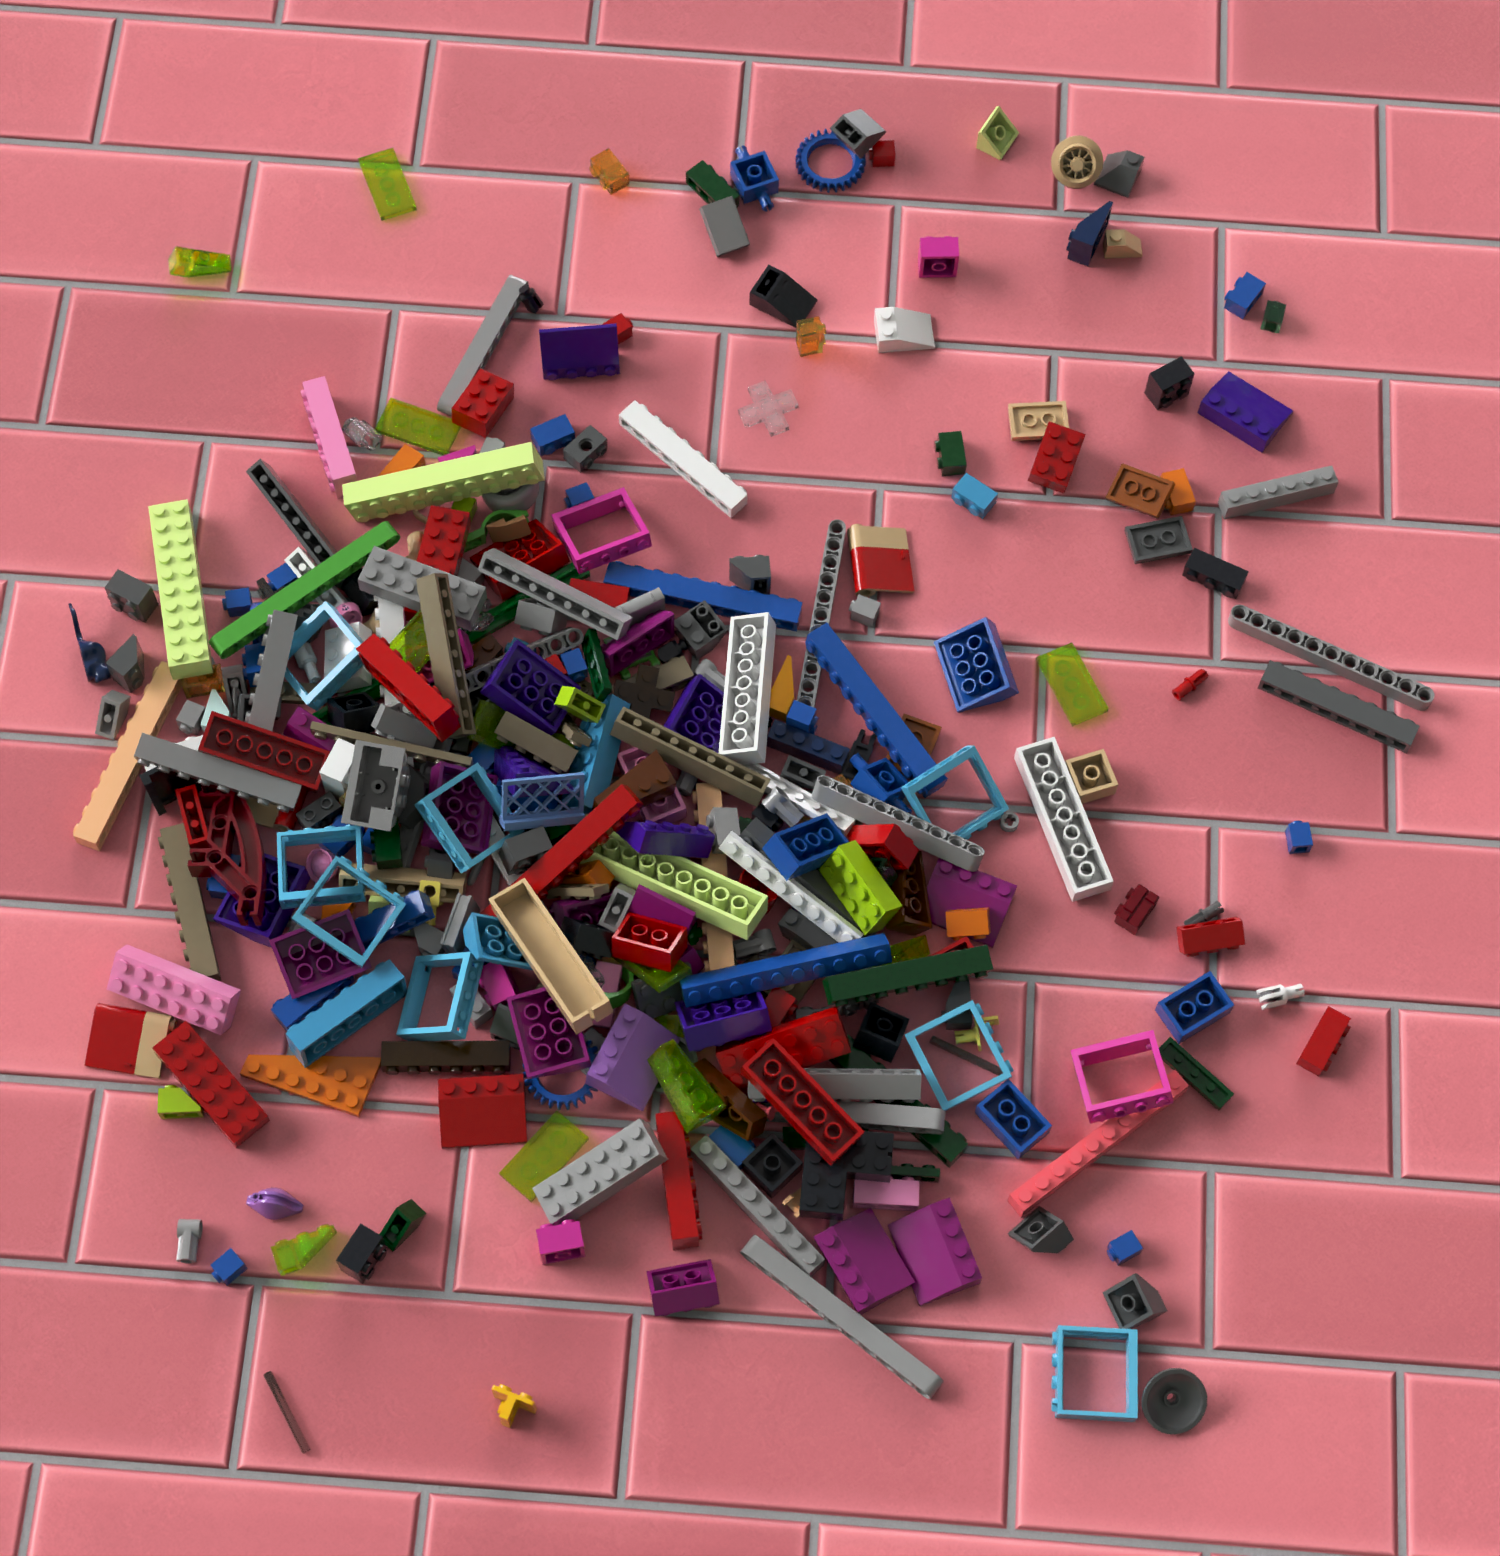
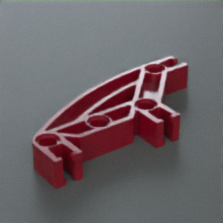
M212 784L209 787L202 785L204 791H200L199 798L203 808H212L207 843L210 848H190L189 854L192 860H188L187 867L192 877H214L238 901L236 915L241 926H248L249 921L246 920L248 911H251L250 917L253 918L255 925L261 926L266 898V861L261 837L246 800L237 796L238 793L217 790L218 786ZM235 832L240 847L241 867L231 859Z

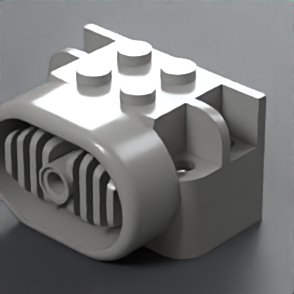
M356 740L341 823L391 832L396 824L397 817L399 818L401 812L406 807L407 793L411 781L406 748Z

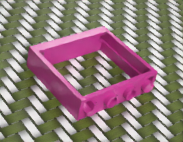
M624 487L551 514L554 529L579 574L652 546L650 533ZM626 507L639 532L579 555L566 530Z
M1153 1030L1070 1050L1090 1124L1173 1104L1171 1088ZM1152 1050L1163 1088L1095 1105L1091 1104L1082 1067Z

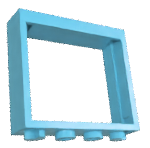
M326 601L294 632L288 660L330 617L354 644L355 648L309 694L287 667L284 676L306 705L316 711L363 666L356 648L364 641L339 611Z
M973 745L965 746L901 787L916 816L931 823L915 793L968 759L994 807L953 832V834L966 840L972 836L971 833L976 830L981 831L988 826V822L993 819L995 821L1002 818L1001 816L1004 812L1009 810L987 767Z
M478 762L414 804L461 874L502 847L506 839L524 832L523 829L508 831L510 834L471 859L432 800L470 775L499 817L501 815L502 797L498 793V788L488 778L485 769ZM510 806L507 808V813H512Z
M347 824L342 827L326 826L320 829L305 828L298 831L277 832L279 902L282 909L299 908L311 891L288 892L286 847L356 840L357 870L359 867L364 870L363 833L361 826ZM358 881V886L321 889L309 907L365 902V885Z
M335 856L291 920L362 968L406 906V903L403 902L404 898L397 892L392 894L387 891V886L381 881L376 880L374 882L368 878L370 875L368 872L360 867L358 870L352 867V862L343 856L340 858ZM337 867L396 907L362 956L303 916Z
M471 952L416 956L396 1035L407 1041L466 1039L484 961L477 960ZM461 965L447 1026L417 1028L431 969Z
M973 1000L905 1034L941 1108L945 1111L1012 1078L1011 1072L1014 1071L1009 1060H1003L1001 1053L1004 1051L999 1041L994 1042L991 1036L994 1033L989 1022L984 1023L981 1017L984 1015L980 1004H975ZM971 1010L1003 1074L948 1101L915 1037Z
M1058 1325L1056 1332H1052V1345H1056V1354H1052V1367H1055V1376H1052L1051 1388L1055 1389V1398L1051 1400V1411H1055V1418L1135 1422L1138 1418V1329ZM1064 1337L1126 1340V1413L1063 1410Z

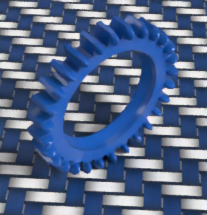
M824 129L823 135L818 130L817 137L813 133L810 134V139L805 137L804 142H801L800 148L797 149L795 162L796 168H798V175L801 174L802 180L806 179L807 185L813 183V189L820 186L821 192L825 187L827 193L833 188L836 193L838 187L845 191V185L851 188L852 183L857 184L858 178H862V173H864L866 166V154L860 159L836 138L832 131L828 134L827 129ZM834 144L841 146L852 157V169L846 175L839 178H823L810 169L808 164L810 154L822 145Z
M590 1039L586 1042L591 1063H593L597 1056L595 1053L598 1051V1047L590 1048L593 1044ZM524 1071V1078H527L526 1071ZM539 1077L524 1081L525 1086H530L528 1092H535L534 1099L537 1100L542 1097L541 1105L549 1101L548 1106L550 1109L555 1103L558 1110L561 1109L562 1104H565L566 1109L569 1110L570 1103H573L575 1108H578V1100L586 1104L585 1096L592 1099L593 1094L591 1090L598 1092L597 1089L584 1084L580 1090L572 1094L556 1095L543 1087Z

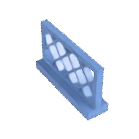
M579 772L502 780V804L499 823L504 831L578 824L586 816L583 813L585 774ZM579 779V784L573 790L566 786L571 780ZM552 781H557L560 785L553 792L546 788ZM532 783H537L540 787L533 794L526 790ZM517 785L520 789L513 796L507 793L508 786ZM565 788L570 793L561 801L556 795ZM545 790L550 795L541 803L536 797ZM525 792L530 797L521 805L516 799ZM575 796L578 799V807H568L566 804ZM553 798L560 803L555 809H548L546 807ZM533 800L539 804L535 811H528L526 809ZM513 802L519 806L514 813H507V808Z

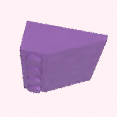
M624 1004L586 1074L585 1084L643 1111L680 1042V1038L644 1012Z

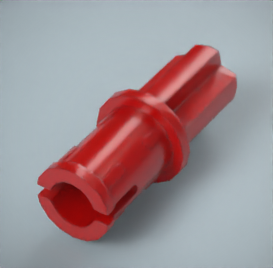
M1199 669L1189 678H1184V682L1173 689L1172 694L1177 700H1181L1189 692L1195 691L1196 687L1208 678V673L1205 669Z

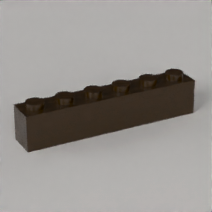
M382 1041L381 1068L383 1072L389 1075H397L399 1072H407L410 1075H418L420 1072H429L432 1075H438L441 1072H450L455 1075L462 1074L463 1072H471L472 1074H483L484 1072L504 1074L505 1071H510V1041Z

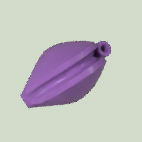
M271 1187L255 1192L248 1196L246 1204L256 1212L272 1220L298 1214L303 1210L302 1203L280 1188Z

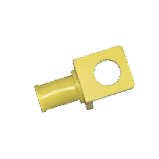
M421 880L420 891L424 893V889L428 885H432L436 890L435 895L429 897L435 918L425 922L435 926L437 907L444 903L440 902L441 882Z
M998 1016L982 1018L984 1023L990 1021L989 1024L991 1026L999 1025ZM975 1019V1027L973 1029L954 1031L956 1044L975 1041L978 1045V1051H982L979 1026Z

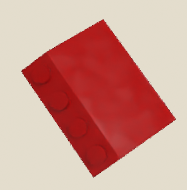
M537 519L528 523L532 534L515 540L495 542L470 557L472 563L478 568L484 552L495 548L547 575L561 568L570 560L563 543ZM484 574V579L503 601L519 592Z
M510 1074L438 1079L441 1148L527 1143L524 1075Z

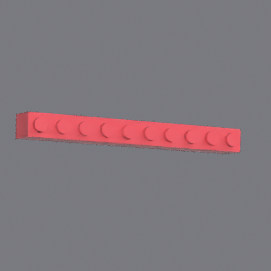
M1176 1070L1167 1075L1173 1102L1181 1097L1189 1086ZM1161 1080L1146 1092L1163 1088ZM1169 1105L1107 1120L1013 1191L1007 1201L1017 1214L1023 1217Z

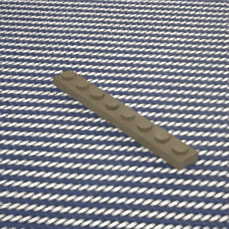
M312 721L310 726L312 735L320 740L329 738L336 742L340 738L354 745L356 740L406 748L407 756L421 763L430 761L436 765L443 761L470 768L474 764L472 757Z

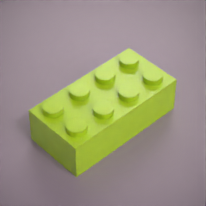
M856 840L839 845L819 869L865 936L882 930L903 906Z

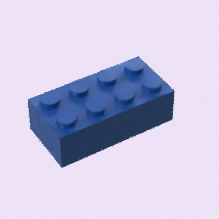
M826 813L775 833L763 846L762 850L785 880L788 881L820 868L839 845L849 841Z

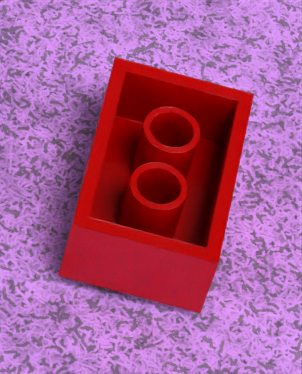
M480 368L452 407V423L486 438L514 399V383Z
M1049 421L1027 481L1064 494L1086 434Z
M894 823L853 825L846 836L849 842L857 841L877 870L909 869L919 851L913 844V840L907 837L901 831V828Z
M628 912L612 936V957L671 972L688 946L687 927Z

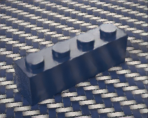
M774 720L767 735V747L839 775L850 753V749L778 720Z

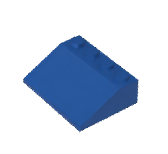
M987 617L934 641L958 713L1001 702L1019 693L996 625Z

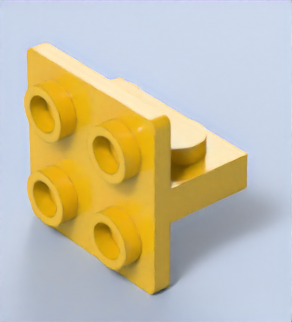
M500 1384L497 1387L493 1385L492 1392L494 1397L502 1400L497 1413H499L503 1426L511 1427L518 1408L536 1413L537 1408L535 1402L532 1401L533 1397L522 1392L520 1395L512 1393V1389L508 1386Z

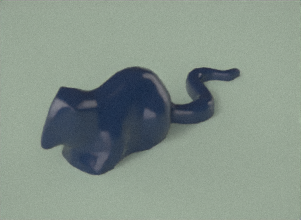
M69 603L88 682L95 679V682L99 683L100 681L110 679L111 674L106 665V652L103 646L97 642L83 640L76 611L72 604Z

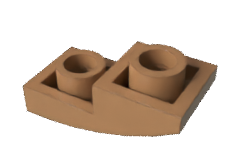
M524 515L507 522L503 518L486 525L493 543L515 540L532 534Z

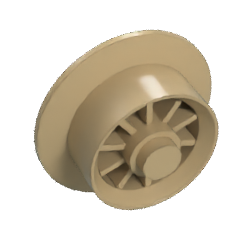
M1068 137L1061 141L1053 151L1051 158L1053 174L1061 184L1067 187H1086L1092 184L1102 171V151L1088 137Z

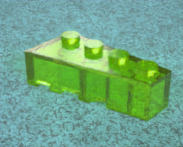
M674 1039L660 1045L647 1059L686 1133L712 1121L726 1106Z

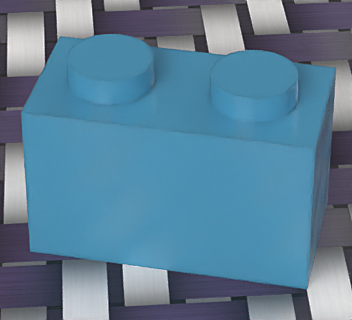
M965 473L952 489L951 498L957 505L967 508L972 515L983 519L996 504L998 493L968 473Z

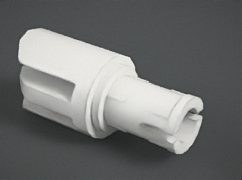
M306 642L294 654L298 667L305 670L309 683H317L321 680V675L315 665L317 657L310 643Z
M1280 984L1258 989L1256 993L1261 995L1274 992L1259 998L1260 1003L1276 1000L1275 1002L1262 1005V1010L1286 1005L1289 999L1304 997L1305 991L1300 990L1303 988L1302 984L1284 987Z

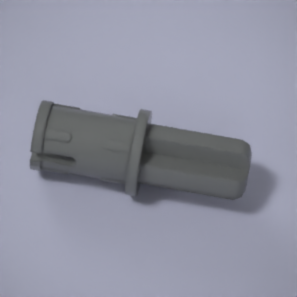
M1215 901V903L1207 908L1199 909L1197 914L1184 921V925L1208 922L1223 913L1224 908H1220L1222 906L1221 903Z

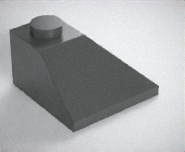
M1128 150L1108 154L1103 163L1102 171L1095 180L1094 185L1128 198L1142 170L1145 157Z
M1040 1206L1008 1233L1011 1238L1033 1252L1059 1253L1074 1240L1064 1221Z
M1137 1273L1103 1292L1120 1329L1135 1328L1167 1312V1308L1158 1290Z

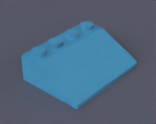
M471 913L463 928L465 945L477 960L532 970L497 917Z

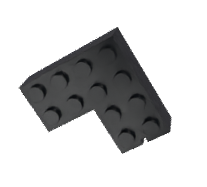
M864 1131L863 1136L832 1166L806 1141L799 1216L843 1221L847 1179L890 1183L894 1134Z

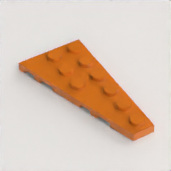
M248 1054L240 1075L359 1117L380 1069L381 1057L322 1056L305 1068L295 1055Z

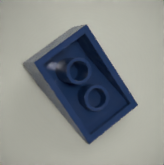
M1107 202L1078 223L1076 230H1071L1068 238L1070 241L1066 248V251H1069L1067 259L1087 267L1089 266L1108 226L1113 202Z

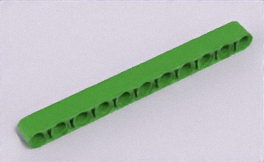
M388 521L380 523L213 635L209 640V644L221 659L228 658L266 632L269 628L266 626L268 614L272 615L273 610L295 613L363 567L374 546L388 550L400 540V535Z

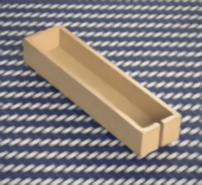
M525 878L488 899L494 914L576 1035L592 1026L594 1019L596 1022H599L613 1013L610 1000Z

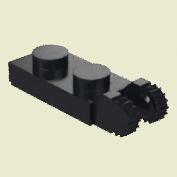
M860 730L841 771V779L852 782L858 773V770L849 762L853 755L859 753L867 763L869 762L877 739L876 734L873 733L869 744L866 745L862 743L866 730Z

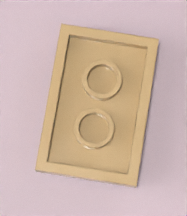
M1066 401L1008 404L1011 441L1042 440L1049 421L1069 428Z

